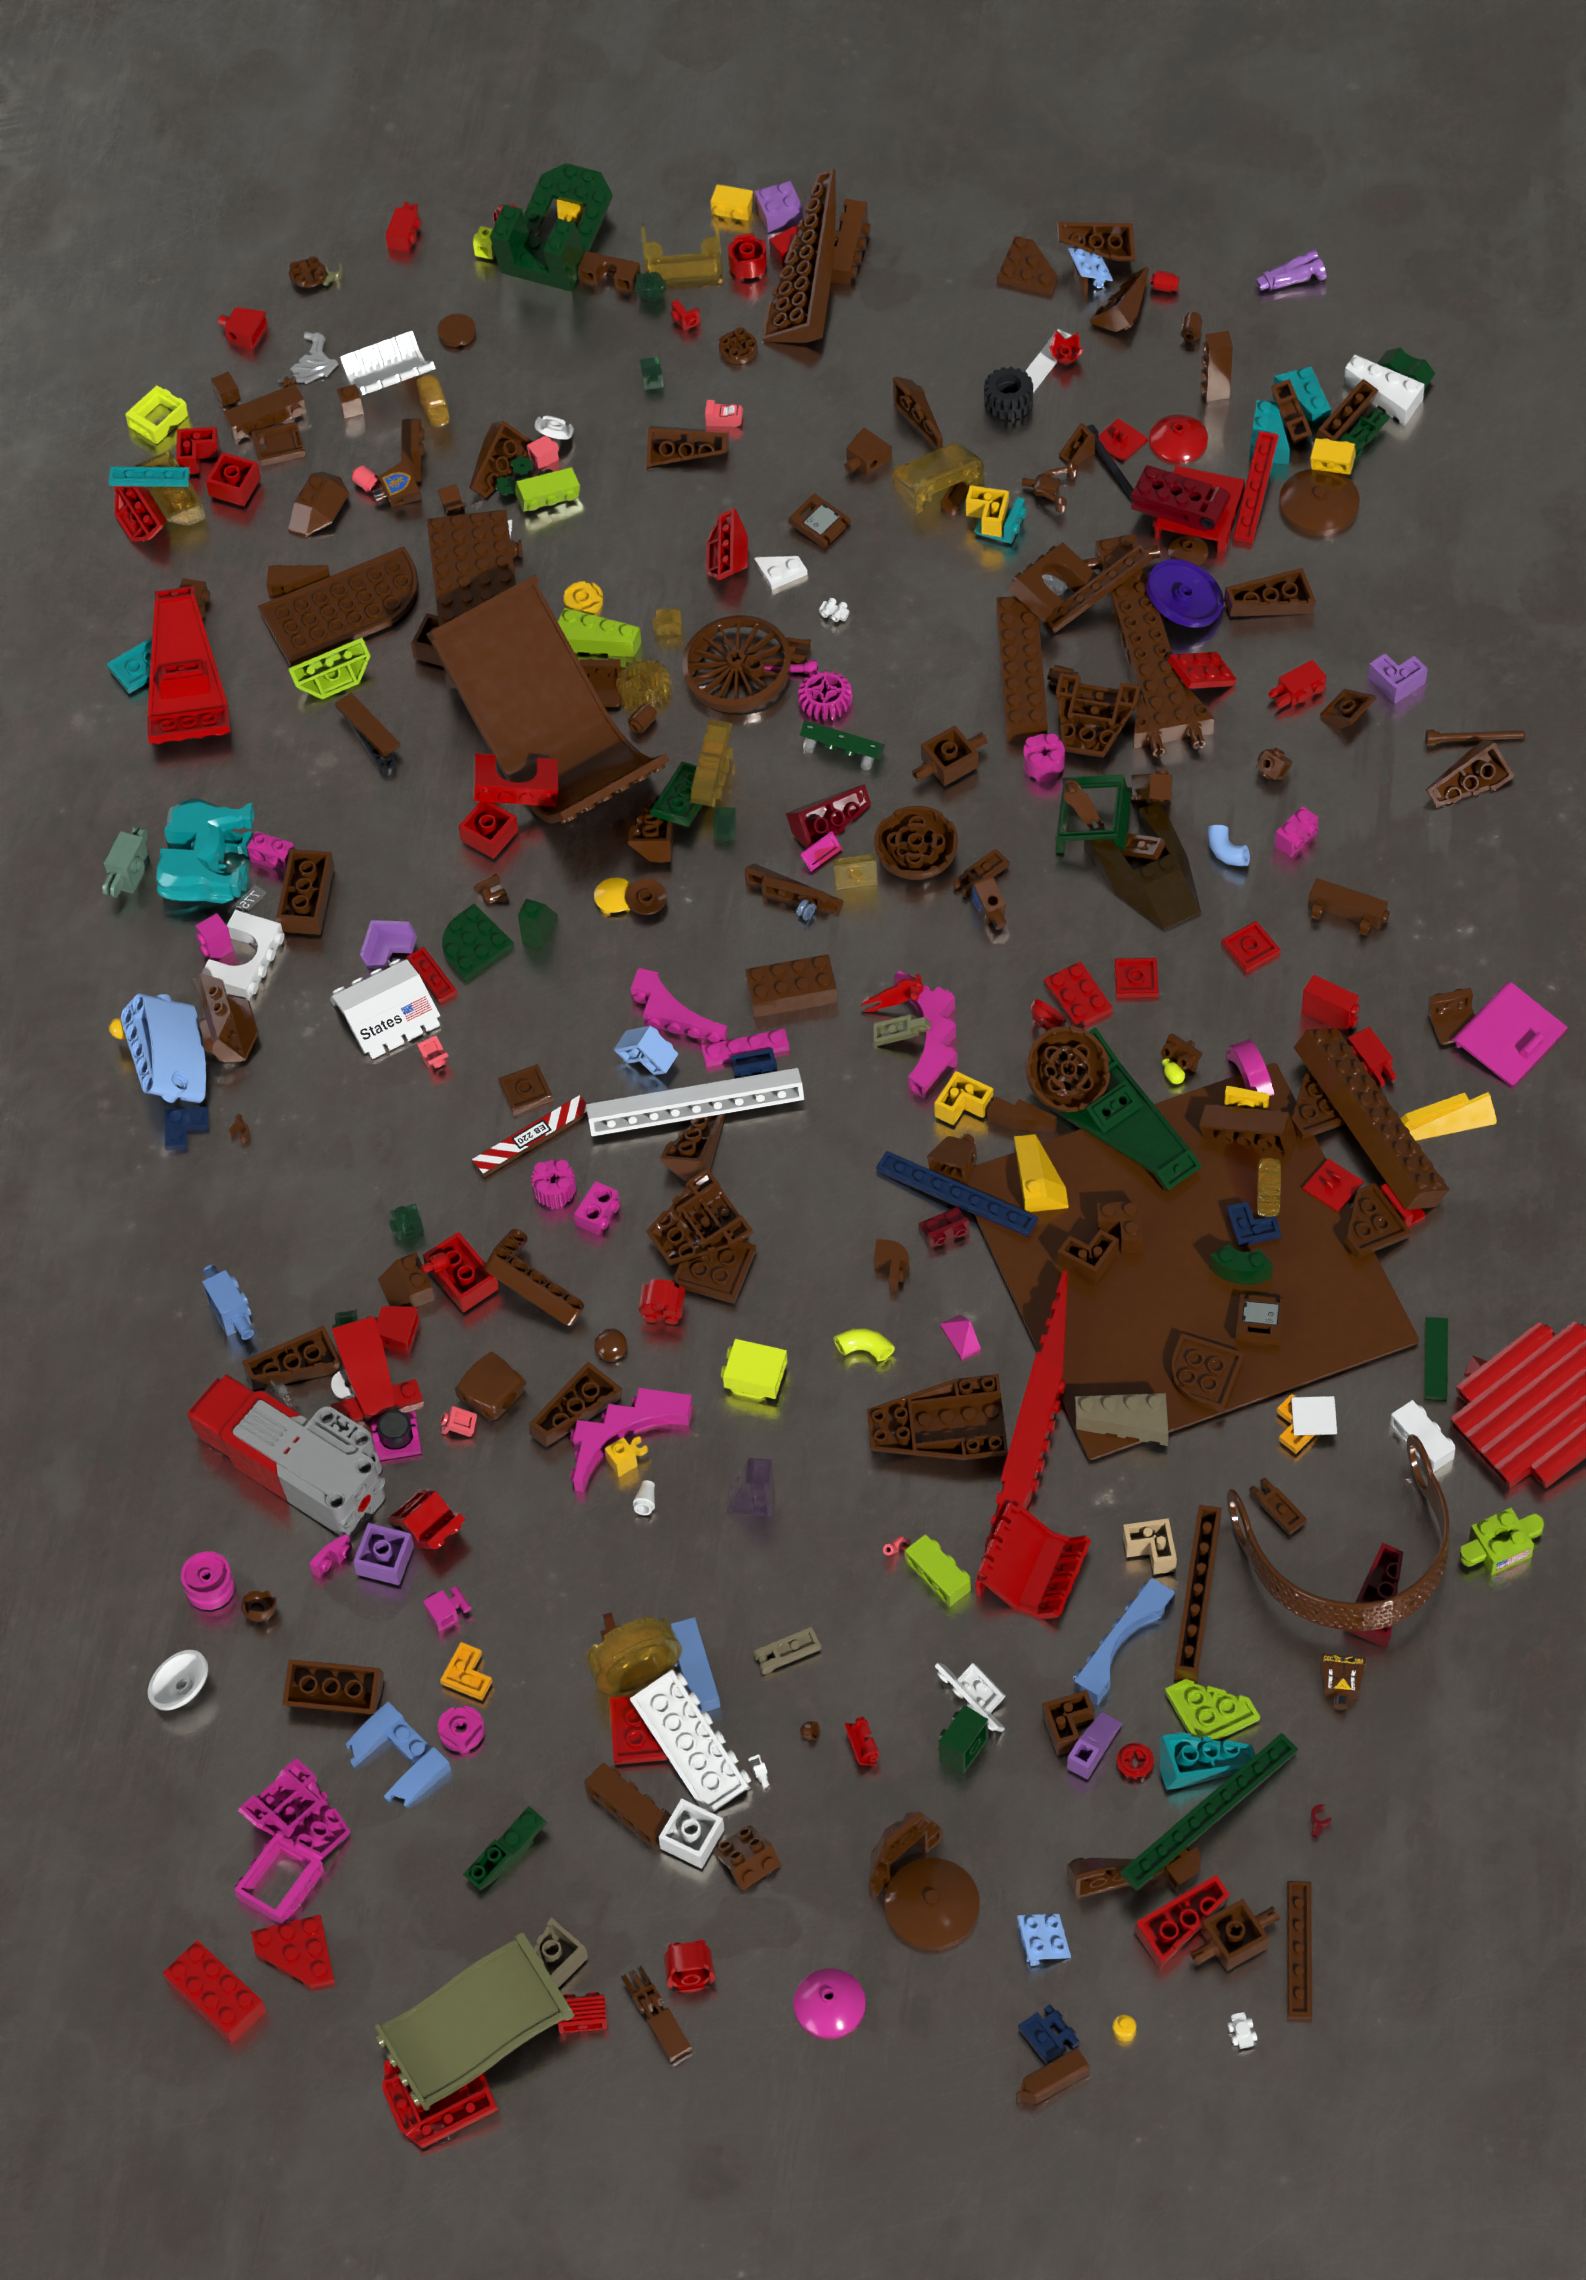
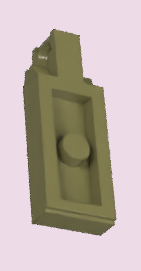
M910 1014L874 1023L873 1043L876 1046L913 1038L918 1036L919 1032L931 1030V1021L926 1019V1017L919 1018Z

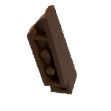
M751 864L745 868L746 883L761 886L762 894L798 904L807 899L810 903H814L817 909L839 914L843 900L824 891L817 890L758 864Z

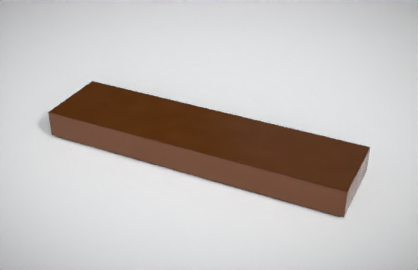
M352 693L335 703L336 708L383 757L400 747V742Z

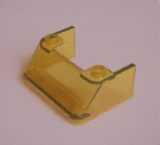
M718 216L714 217L715 236L706 237L701 243V253L663 256L662 246L658 242H647L645 223H641L647 281L652 284L718 278L722 273Z

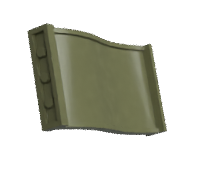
M524 1932L515 1936L516 1939L498 1948L469 1966L416 2006L382 2025H379V2023L374 2025L378 2031V2034L375 2035L377 2041L382 2048L387 2046L390 2051L386 2056L392 2066L398 2065L402 2071L398 2074L405 2087L410 2085L413 2092L410 2093V2096L416 2106L421 2104L425 2111L430 2109V2105L447 2097L480 2076L527 2040L562 2020L568 2021L575 2016Z

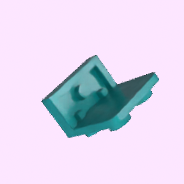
M1017 497L1013 507L1009 508L1002 537L983 535L982 518L978 520L975 533L1012 544L1015 535L1020 530L1021 521L1025 519L1027 514L1025 499Z

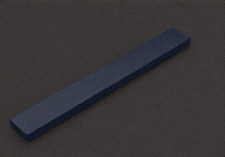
M889 1151L885 1152L876 1167L879 1173L1027 1238L1039 1221L1038 1217Z

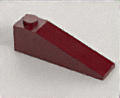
M864 784L799 807L786 813L792 834L807 849L831 831L835 836L841 833L850 821L856 819L871 805Z

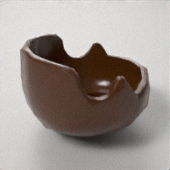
M614 1328L601 1331L594 1341L596 1355L606 1362H615L621 1359L628 1347L624 1334Z
M251 1591L242 1598L241 1610L249 1620L254 1622L267 1621L275 1612L277 1599L272 1597L269 1591Z

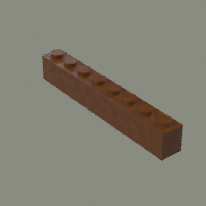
M1199 1505L1174 1670V1681L1177 1682L1188 1679L1197 1684L1221 1522V1507Z

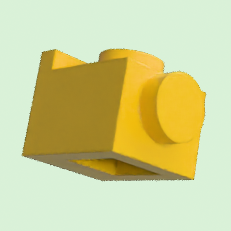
M557 200L558 219L578 223L584 213V207Z

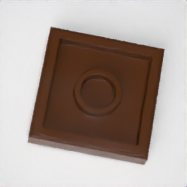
M538 1064L498 1078L513 1116L554 1101Z

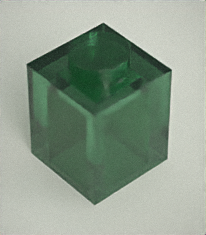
M659 356L640 359V371L644 390L664 387Z
M715 807L713 820L714 839L735 840L736 807Z

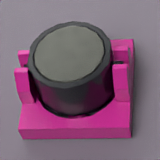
M391 1410L384 1413L381 1417L371 1418L375 1451L378 1454L379 1460L422 1454L415 1411L404 1413L398 1410Z

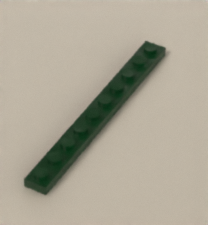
M1283 1733L1278 1735L1121 1871L1120 1875L1138 1891L1297 1753L1298 1748Z

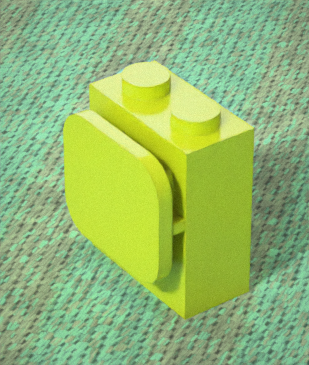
M735 1339L733 1347L729 1346L727 1351V1366L723 1365L720 1378L723 1379L724 1388H729L734 1394L754 1399H761L763 1397L776 1399L788 1362L787 1350Z

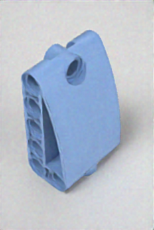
M137 994L123 1009L121 1022L143 1092L161 1096L170 1103L175 1102L178 1098L194 1103L202 1102L206 1090V1064L202 1043L203 1038L198 1029L199 1020L194 1005L174 1001L167 994H161L156 997Z

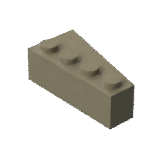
M1166 1393L1075 1396L1077 1430L1099 1434L1111 1433L1121 1438H1126V1436L1133 1437L1143 1442L1149 1443V1441L1160 1442V1445L1168 1446Z
M551 1917L547 1923V1928L537 1939L534 1950L559 1988L588 1959L586 1947Z

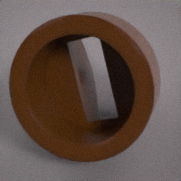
M805 1722L800 1728L802 1737L807 1740H817L820 1734L818 1722Z

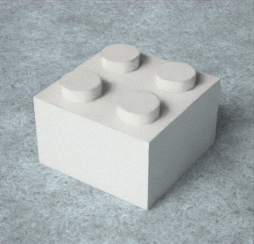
M681 1798L659 1836L660 1849L702 1869L724 1831L723 1818Z

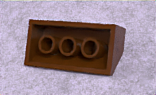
M289 1659L282 1705L374 1715L381 1697L384 1672L380 1668Z

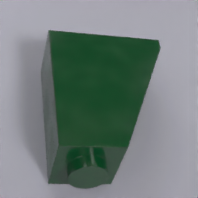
M526 898L518 913L522 943L542 949L558 914L546 904Z

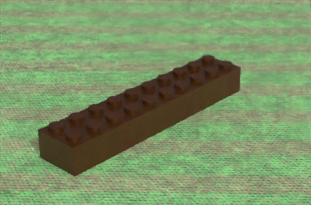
M1337 1028L1306 1030L1293 1048L1405 1210L1436 1207L1450 1189L1433 1167L1432 1162L1426 1157L1421 1146L1412 1137L1409 1129L1403 1124L1398 1113L1389 1104L1386 1096L1382 1094L1375 1080L1371 1078L1365 1066L1359 1061L1353 1049L1345 1041L1342 1033Z

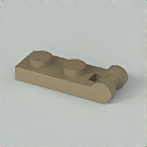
M809 1627L758 1648L753 1652L755 1660L760 1663L759 1668L762 1674H768L775 1668L821 1650V1644L813 1628ZM773 1654L774 1658L768 1660L767 1656Z

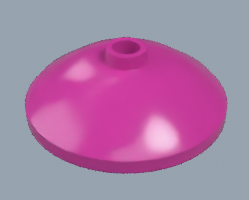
M827 1968L809 1974L800 1982L795 1991L793 2005L796 2018L806 2031L821 2038H837L848 2034L857 2027L864 2016L866 2000L863 1988L852 1975L839 1969ZM827 1994L833 1995V1998L827 2000L825 1999V1996Z

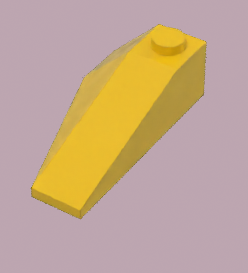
M1036 1134L1014 1136L1024 1210L1026 1212L1068 1208L1066 1187Z

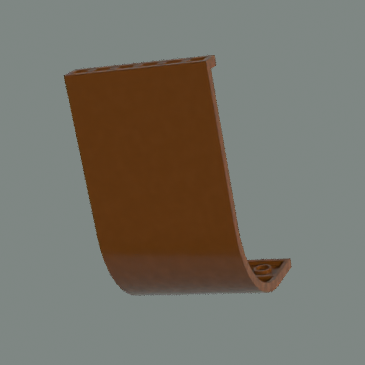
M535 574L430 631L426 635L492 755H496V762L508 781L522 783L532 780L535 777L537 758L558 759V797L556 807L527 806L543 821L547 823L560 821L563 824L577 818V812L579 814L585 813L596 807L594 805L595 802L599 804L613 797L611 793L615 795L630 788L629 783L635 784L648 778L647 773L650 775L664 769V763L670 760L666 753L656 757L644 755L618 729L599 699L537 585L539 579Z

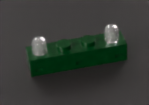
M806 720L803 722L799 735L805 738L803 750L808 754L814 752L818 741L824 743V748L833 751L837 747L844 749L843 754L853 757L855 753L863 755L860 767L864 771L872 768L874 759L881 760L885 744Z

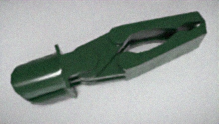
M1373 407L1364 418L1360 417V421L1353 427L1352 431L1349 434L1345 433L1339 442L1347 441L1355 444L1356 460L1362 454L1363 447L1371 442L1373 438H1377V432L1390 419L1389 415Z

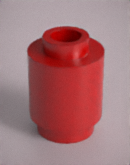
M1157 270L1156 274L1152 273L1150 285H1153L1154 290L1169 293L1172 291L1177 292L1180 277L1175 276V273Z

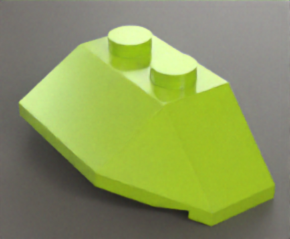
M360 638L291 667L288 671L297 689L319 699H325L358 685L370 659V654L363 638Z

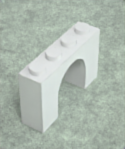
M235 910L227 924L230 938L254 946L257 949L256 955L248 963L239 966H230L209 959L201 974L222 979L228 995L250 1000L252 995L256 994L260 979L265 977L269 962L274 960L278 945L283 943L284 933L280 923Z

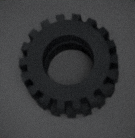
M1002 367L1001 370H994L993 374L990 373L988 379H985L984 404L987 407V411L992 413L994 417L999 416L1003 420L1004 418L1012 420L1014 417L1018 419L1020 415H1026L1027 411H1030L1032 408L1033 382L1025 371L1021 372V369H1014V367L1007 369Z

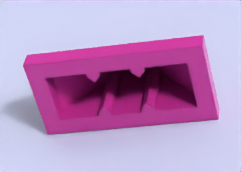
M959 1314L940 1323L942 1330L961 1360L981 1351L980 1344L969 1319Z

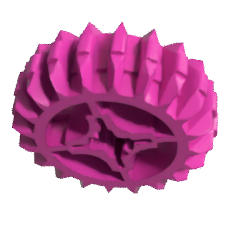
M825 669L824 673H820L817 670L816 675L810 673L809 678H804L803 683L799 685L797 696L799 698L798 703L802 707L803 712H807L809 717L814 715L816 720L822 717L825 721L827 717L833 720L835 715L840 717L842 712L846 713L847 707L851 705L853 693L847 678H843L841 673L836 675L834 670L828 673Z

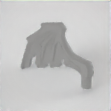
M306 331L304 339L313 341L312 348L309 351L311 355H303L298 360L299 364H294L290 368L294 375H284L281 379H278V382L284 383L285 376L289 378L295 376L297 383L305 384L323 376L327 377L339 363L337 359H329L323 352L325 336L317 332L314 334Z

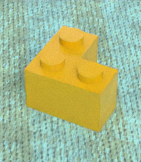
M970 485L966 498V516L982 518L983 535L1002 537L1009 510V491Z
M955 1071L934 1103L935 1117L952 1125L956 1123L964 1110L984 1118L988 1107L994 1100V1088Z

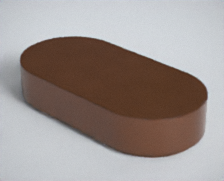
M958 481L950 486L941 500V510L943 513L954 515L960 511L966 502L969 485L966 482Z

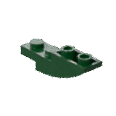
M528 1806L498 1841L494 1839L463 1875L481 1891L509 1869L534 1843L532 1841L533 1838L548 1822Z

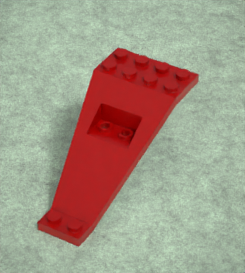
M195 586L155 591L147 713L148 743L162 744L166 741H183L188 738H203L210 735L221 736L230 733L229 707L197 605Z

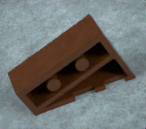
M1156 770L1155 774L1131 775V800L1171 802L1172 775H1169L1166 770Z

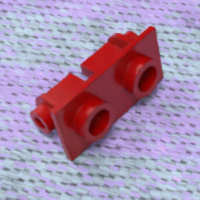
M861 1716L855 1719V1724L844 1723L858 1764L876 1766L875 1761L879 1759L878 1755L880 1753L874 1738L867 1740V1737L872 1734L868 1720Z

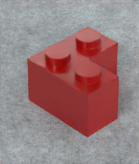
M217 427L177 429L176 461L178 467H189L190 474H199L200 458L219 457L220 441Z

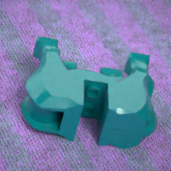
M188 799L169 808L167 826L164 828L168 849H160L156 877L158 884L157 893L161 897L170 900L208 901L221 904L233 900L234 897H240V892L246 891L248 883L246 865H240L235 870L229 872L222 869L227 867L226 864H223L226 853L244 854L249 857L247 846L253 837V832L247 831L239 834L232 829H242L244 827L252 829L255 816L253 803H247L240 809L219 807L202 799Z

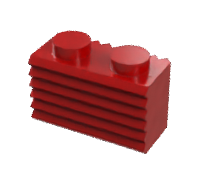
M589 1992L586 1996L576 1997L574 1994L563 1995L575 2016L568 2021L562 2020L558 2022L561 2034L608 2029L605 1994L600 1995L599 1992Z

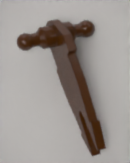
M1068 780L1064 790V799L1067 804H1072L1078 816L1090 828L1089 831L1095 829L1091 822L1093 819L1099 827L1104 826V822H1101L1089 795L1084 793L1076 780Z

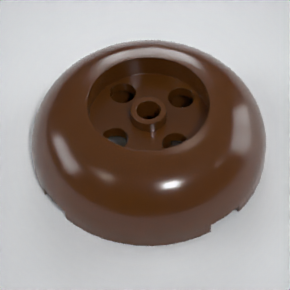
M907 806L893 811L894 814L880 822L874 836L875 852L881 864L895 876L908 880H924L934 877L943 872L956 855L958 847L956 828L952 821H949L943 816L942 812L926 806ZM924 838L927 839V840H929V841H931V842H929V843L924 842Z
M1073 1026L1055 1027L1039 1036L1030 1047L1025 1063L1026 1079L1036 1098L1049 1108L1061 1112L1081 1111L1101 1098L1105 1093L1110 1080L1109 1058L1102 1044L1089 1032ZM1061 1052L1065 1053L1067 1056V1059L1065 1061H1062L1059 1058V1054ZM1077 1066L1081 1067L1082 1075L1076 1073ZM1047 1068L1053 1069V1076L1047 1073ZM1063 1082L1069 1083V1085H1070V1089H1069V1090H1066L1065 1085L1063 1084Z

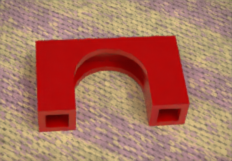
M475 753L473 801L556 807L558 797V759L537 758L535 777L527 782L516 783L507 781L499 776L496 771V755Z

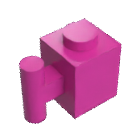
M457 1586L450 1589V1593L453 1596L450 1599L441 1590L438 1593L430 1594L423 1601L425 1612L438 1631L459 1621L457 1608L460 1607L464 1613L471 1610V1606Z

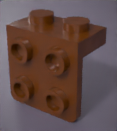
M580 660V664L603 706L619 707L622 689L621 660Z
M1460 988L1453 992L1437 993L1429 997L1427 1011L1441 1045L1455 1043L1452 1039L1475 1016L1471 1006L1473 999L1471 988Z
M751 1825L740 1829L736 1834L722 1841L713 1849L715 1856L730 1869L737 1886L742 1891L781 1866L772 1844Z

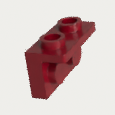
M959 1207L918 1223L919 1229L930 1248L936 1245H943L946 1241L955 1237H962L969 1232V1220L967 1217L964 1218Z

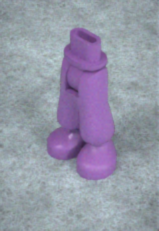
M1311 249L1305 255L1296 256L1281 266L1263 272V276L1256 278V283L1261 291L1265 289L1273 290V288L1279 289L1308 281L1312 274L1320 281L1326 280L1327 276L1317 251Z

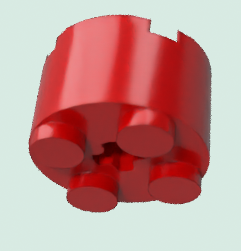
M742 234L736 236L731 244L729 243V268L735 275V278H754L764 275L767 267L766 244L761 238L759 240L753 234Z
M662 1279L650 1280L647 1285H645V1282L642 1283L638 1311L643 1316V1320L648 1323H654L656 1320H665L667 1324H677L678 1319L682 1317L685 1288L681 1285L680 1288L675 1287V1282Z
M698 1939L682 1944L674 1942L668 1945V1950L664 1954V1964L669 1988L672 1989V1986L678 1988L679 1992H695L704 1989L705 1983L709 1981L710 1984L713 1983L715 1974L712 1953L704 1940Z

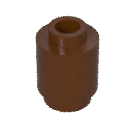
M1189 312L1184 317L1181 336L1185 340L1196 341L1200 338L1203 323L1200 314Z
M1054 665V668L1049 669L1047 680H1050V685L1057 686L1060 673L1077 676L1079 673L1074 672V669Z
M648 703L640 705L628 718L629 728L635 733H643L656 719V709Z

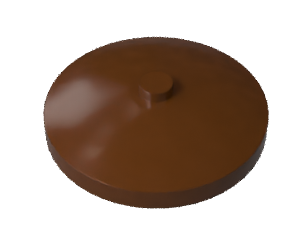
M1307 469L1294 474L1284 483L1280 491L1279 508L1285 521L1296 530L1310 535H1330L1345 529L1355 520L1359 510L1360 498L1356 486L1345 475Z
M924 1858L905 1865L893 1876L886 1889L884 1906L887 1922L898 1938L912 1947L932 1951L952 1947L969 1935L979 1916L980 1900L974 1880L962 1867L945 1859Z

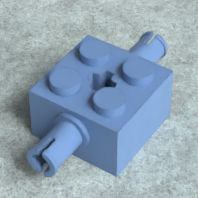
M215 1265L207 1266L203 1270L207 1279L202 1281L208 1304L226 1335L229 1336L238 1331L243 1340L251 1338L254 1335L249 1318L252 1313L247 1305L249 1302L243 1292L240 1293L238 1290L239 1285L235 1277H230L226 1270L219 1273Z

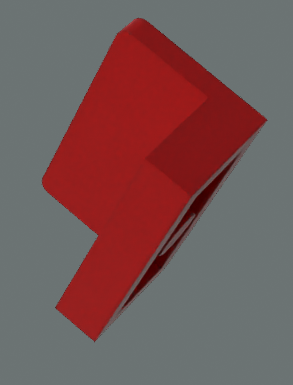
M1387 1183L1381 1186L1380 1191L1407 1227L1425 1219L1426 1214L1421 1208L1405 1210Z

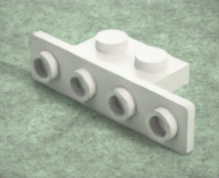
M937 1662L935 1667L939 1670L938 1676L944 1682H950L954 1686L953 1692L961 1699L965 1698L969 1702V1708L988 1719V1728L991 1731L1003 1732L1005 1727L991 1714L1006 1697L995 1683L975 1663H972L957 1678L946 1665Z

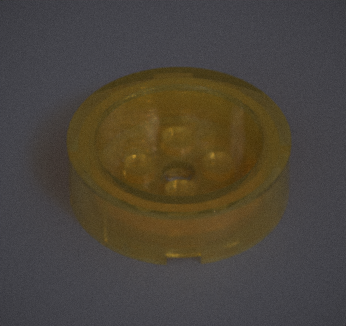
M645 1617L625 1623L604 1635L605 1640L599 1646L594 1644L586 1656V1664L600 1691L608 1694L625 1693L646 1686L667 1673L681 1657L682 1646L667 1619L663 1618L658 1621L655 1617Z

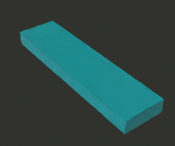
M110 466L109 486L189 487L190 469L189 467Z

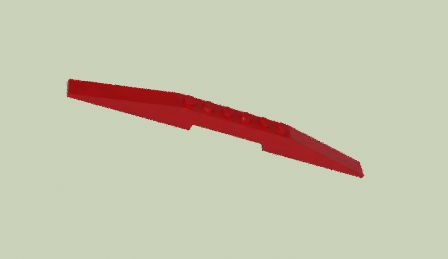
M1063 1270L1056 1291V1298L1051 1306V1316L1046 1321V1334H1042L1040 1340L1042 1348L1040 1352H1036L1002 1472L1001 1484H1003L1001 1493H997L995 1503L998 1505L995 1516L992 1515L990 1524L992 1526L989 1537L987 1536L984 1555L991 1539H995L993 1534L999 1520H1003L1001 1516L1006 1504L1019 1503L1026 1509L1031 1501L1033 1492L1036 1493L1038 1490L1039 1479H1037L1039 1472H1043L1045 1460L1042 1459L1044 1452L1048 1453L1050 1446L1048 1436L1049 1433L1054 1432L1056 1421L1053 1418L1055 1413H1059L1061 1400H1059L1060 1393L1064 1394L1066 1389L1064 1363L1069 1283L1068 1271ZM977 1575L975 1589L976 1595L981 1596L986 1586L980 1582L981 1577Z

